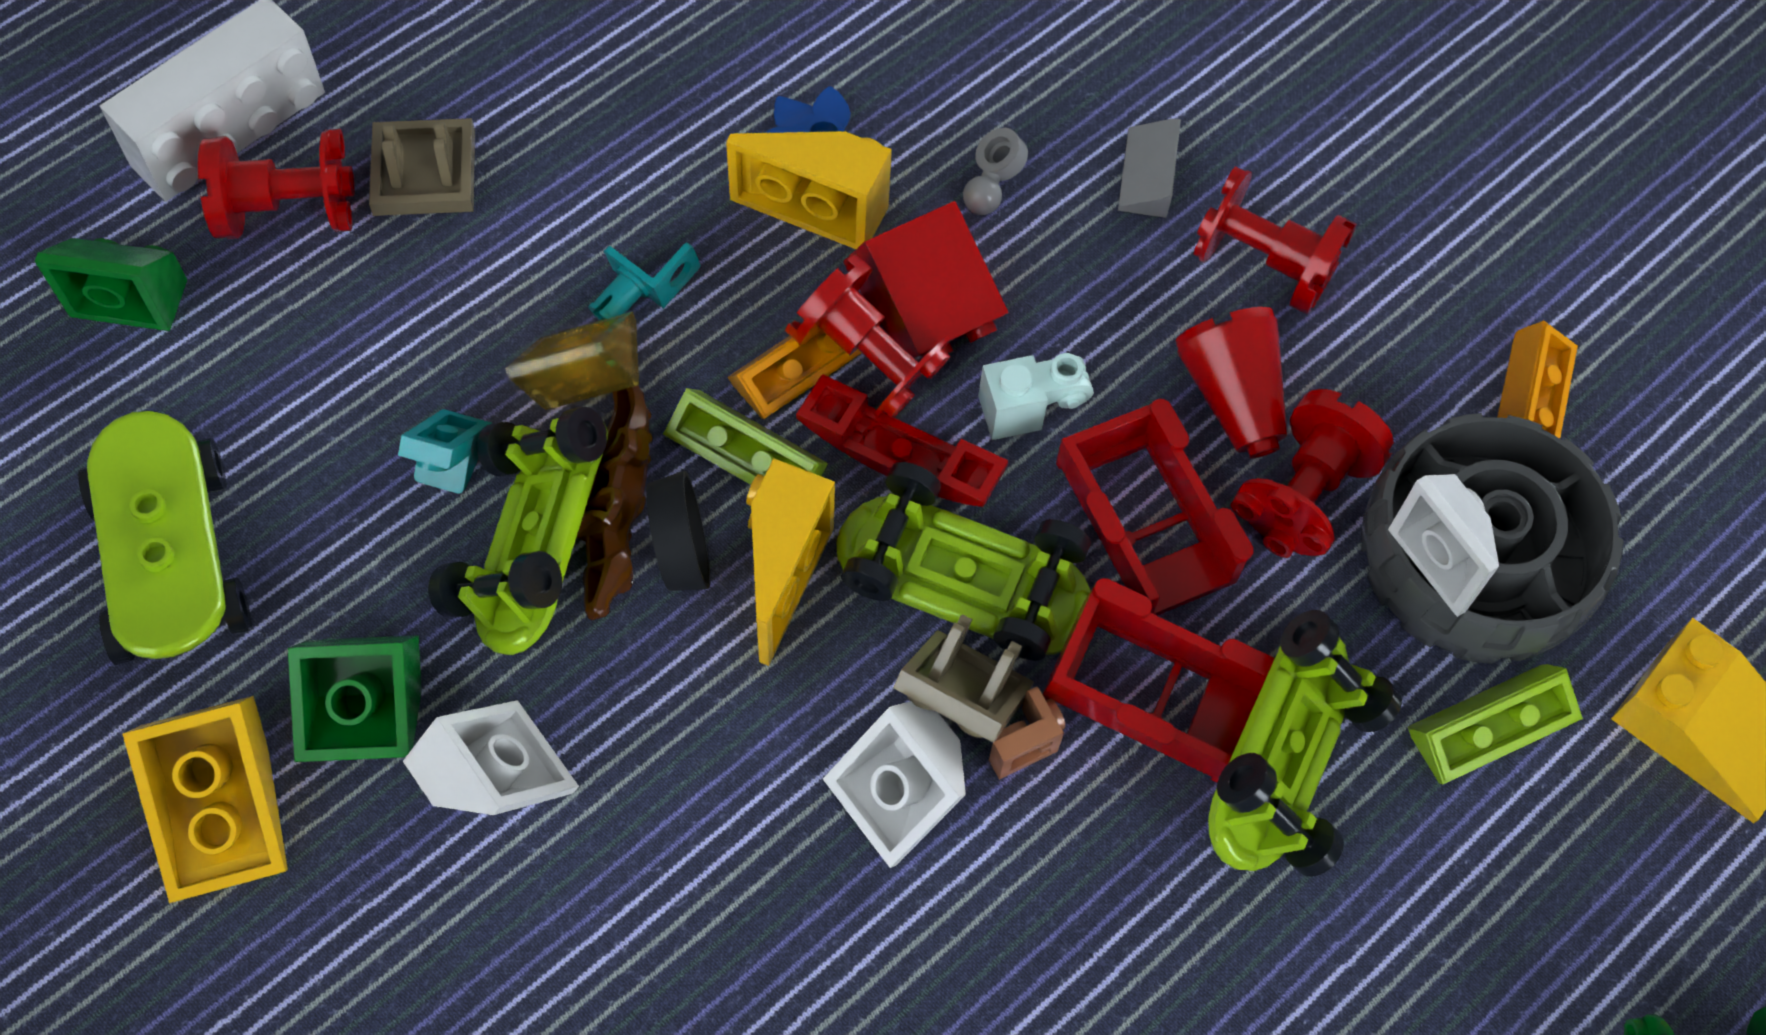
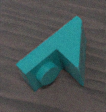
M442 409L401 435L398 456L416 461L415 481L460 494L466 489L479 460L477 454L478 436L482 429L492 424V422Z

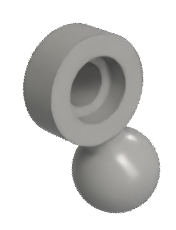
M998 128L989 132L978 144L975 158L983 172L981 176L972 178L963 190L964 204L974 214L988 215L994 212L1002 200V190L999 182L1013 178L1026 164L1028 158L1027 146L1009 128Z

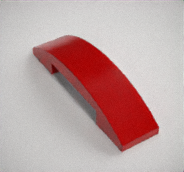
M824 374L820 376L796 413L797 420L823 440L885 476L888 475L892 465L897 462H908L927 469L941 483V489L937 497L953 502L984 507L1008 466L1007 459L964 439H960L957 446H954L894 417L890 418L885 413L877 418L874 415L877 409L868 406L867 394Z

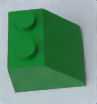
M70 238L38 252L34 261L69 317L170 331L188 280L174 252L155 245H147L143 248L121 245L104 238H97L94 241Z
M419 635L306 640L288 647L294 762L403 758L409 754L414 745L422 692Z

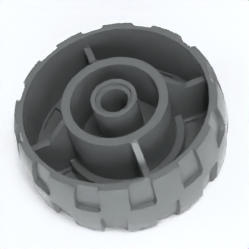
M1482 413L1448 418L1443 426L1431 432L1424 429L1410 439L1396 452L1374 484L1363 515L1361 530V552H1367L1370 569L1367 579L1381 605H1387L1401 621V628L1430 648L1436 645L1444 650L1453 652V656L1457 659L1477 663L1493 664L1499 659L1512 658L1515 661L1533 658L1558 646L1583 627L1598 610L1608 594L1619 570L1624 545L1623 539L1619 538L1618 524L1621 519L1618 503L1610 485L1604 484L1593 469L1594 462L1567 438L1562 440L1543 430L1541 424L1508 415L1507 418L1482 417ZM1455 474L1466 488L1473 490L1480 497L1484 504L1485 512L1491 518L1499 567L1468 610L1458 617L1388 530L1415 482L1425 475Z

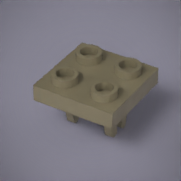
M472 118L373 122L369 206L372 215L474 212L475 128Z
M962 614L958 622L953 624L948 635L937 630L901 669L893 688L907 695L908 699L917 707L925 710H934L956 722L965 733L974 737L985 738L994 743L1023 704L1026 691L1032 688L1034 681L1012 670L1021 651V645L1011 641L1008 649L1004 650L999 662L963 644L972 619Z

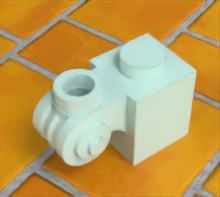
M1063 353L1052 360L1036 363L1034 355L983 365L978 397L991 439L996 440L1042 430L1048 405L1058 402L1061 408L1073 409L1087 402L1094 394V391L1089 381V375L1086 372L1084 360L1079 356Z

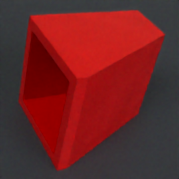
M956 201L865 241L843 261L847 271L850 272L851 270L846 266L847 259L854 254H858L873 268L870 276L859 290L885 316L881 324L887 333L914 359L919 356L923 358L945 337L951 342L966 335L970 343L997 331L998 329L994 321L1009 313ZM950 342L944 349L948 354L953 352Z

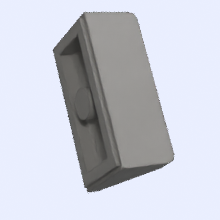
M1168 119L1129 127L1118 211L1167 217L1173 193L1181 119Z

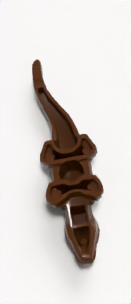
M625 315L618 320L615 326L609 352L608 369L614 398V412L607 427V444L577 534V538L586 542L588 565L583 572L584 609L587 617L591 620L606 617L610 612V604L614 597L627 592L634 584L630 558L631 550L629 549V541L632 538L631 526L645 506L644 490L648 464L651 462L649 443L652 442L653 438L649 432V420L652 416L650 410L646 407L644 393L639 388L635 379V373L631 369V353L629 350L632 337L631 318Z

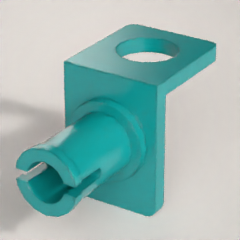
M687 242L683 244L656 276L652 278L614 248L608 246L604 253L618 276L594 302L590 303L588 308L601 322L606 320L605 325L611 329L616 326L618 320L640 296L650 298L664 309L701 266L694 247ZM685 263L678 277L670 282L677 268Z

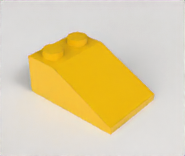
M846 131L730 134L726 140L731 201L853 249H857L865 241L873 238L889 207L892 149L882 146L874 139L861 138Z
M773 458L765 476L761 474L755 476L746 498V504L751 506L748 528L752 529L759 662L768 666L777 651L834 530L835 481Z
M1692 618L1665 645L1611 719L1754 824L1766 810V681L1741 651Z
M254 696L140 725L122 734L169 903L283 873L288 870L270 755Z

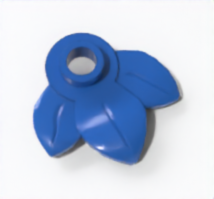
M831 86L819 94L813 106L778 96L774 105L776 127L764 133L845 131L851 117L850 109L843 96Z

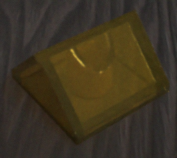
M633 311L540 337L505 368L508 378L545 410L639 385L637 327Z

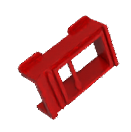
M1156 399L1152 404L1061 439L1056 460L1059 470L1062 469L1124 585L1149 598L1152 603L1150 613L1157 616L1237 583L1247 560L1252 557L1254 548L1235 514L1228 508H1216L1183 450L1189 443V435L1172 405L1165 399ZM1146 448L1182 513L1132 533L1125 531L1107 496L1101 491L1090 470ZM1188 521L1199 543L1142 565L1132 547L1136 541Z
M1108 578L1099 579L1080 608L1042 695L1045 700L1051 698L1073 711L1211 776L1210 780L1217 783L1221 772L1231 759L1275 658L1236 639H1228L1222 646L1217 645L1150 613L1152 603L1146 596ZM1097 626L1174 663L1153 713L1150 714L1131 704H1124L1074 680ZM1182 667L1209 679L1187 733L1174 728L1171 723L1163 720L1161 717Z

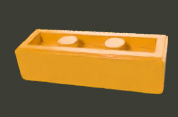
M1544 320L1518 330L1514 335L1497 417L1507 418L1508 415L1527 419L1541 424L1543 430L1560 438L1578 345Z
M823 330L803 346H800L793 338L788 336L728 376V379L760 418L765 419L813 387L822 374L829 376L860 355L861 352L857 349L849 356Z

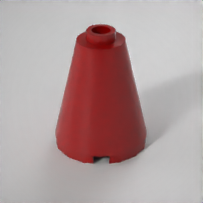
M1252 307L1230 312L1232 320L1215 325L1213 318L1184 331L1175 340L1179 357L1235 450L1239 453L1248 452L1251 459L1280 450L1279 441L1287 437L1278 320L1275 318L1271 307Z

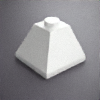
M1455 474L1425 475L1418 479L1388 530L1458 617L1468 610L1499 567L1491 518L1485 512V507L1480 497L1473 490L1466 488Z
M518 700L436 717L403 760V763L433 806L496 815L573 794L579 787Z
M912 701L889 707L823 778L824 782L890 868L896 866L966 795L960 739L938 712L919 708Z

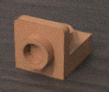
M1037 686L1026 691L1022 710L1030 725L1027 726L1025 721L1013 723L1004 728L992 744L989 762L999 780L1059 750L1064 735L1063 729L1066 727L1064 717L1056 702L1051 698L1045 700Z

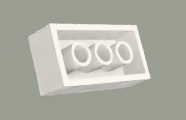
M259 0L101 104L100 108L130 166L167 202L178 193L191 188L199 180L198 151L201 140L204 138L227 136L233 142L238 153L261 136L271 133L277 125L299 110L309 107L318 97L325 93L304 30L274 1Z

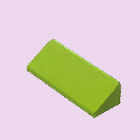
M686 388L663 433L666 437L750 485L757 474L765 476L773 458L822 476L828 465L826 461L697 389Z
M1543 664L1408 726V730L1438 783L1446 784L1582 720L1583 717L1567 669Z

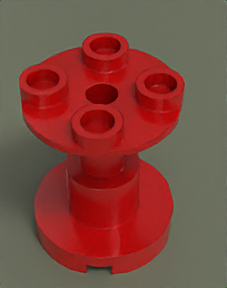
M326 129L321 133L319 146L320 166L276 169L272 159L239 161L234 144L227 136H217L201 140L198 151V179H206L208 196L200 197L204 217L211 235L214 238L238 239L243 234L245 212L275 211L279 208L280 200L323 197L330 226L335 232L352 231V211L349 201H346V196L355 195V181L352 167L342 166L341 159L345 158V143L342 130Z
M1235 166L1222 188L1221 194L1225 196L1218 210L1210 207L1200 224L1197 235L1201 237L1194 249L1193 255L1199 257V261L1205 263L1215 252L1225 234L1267 254L1266 266L1298 281L1289 306L1308 315L1311 308H1314L1332 278L1339 264L1338 260L1342 253L1340 249L1342 246L1348 247L1357 223L1337 215L1323 236L1290 219L1282 228L1240 207L1250 184L1252 172L1249 170L1244 171Z
M854 254L847 259L848 262L846 263V266L851 271L844 274L837 268L797 311V314L804 321L800 323L794 320L787 325L785 332L800 346H803L823 330L849 356L858 349L897 385L881 403L874 415L879 418L886 413L890 418L892 416L896 417L914 398L915 394L909 388L922 374L927 379H931L951 358L944 350L950 341L946 337L943 338L920 362H917L880 327L885 316L858 292L870 276L873 268L858 254Z
M1328 389L1309 391L1301 398L1289 419L1291 431L1301 447L1292 459V466L1296 473L1287 486L1268 479H1249L1242 483L1238 493L1231 502V508L1235 514L1248 521L1255 530L1264 536L1263 543L1265 547L1282 558H1289L1293 552L1307 556L1325 555L1332 546L1335 537L1330 521L1319 507L1314 504L1322 491L1336 490L1346 475L1355 478H1370L1378 475L1392 455V453H1389V450L1394 444L1391 430L1383 419L1360 401H1357L1353 408L1338 402L1337 400L1342 393Z

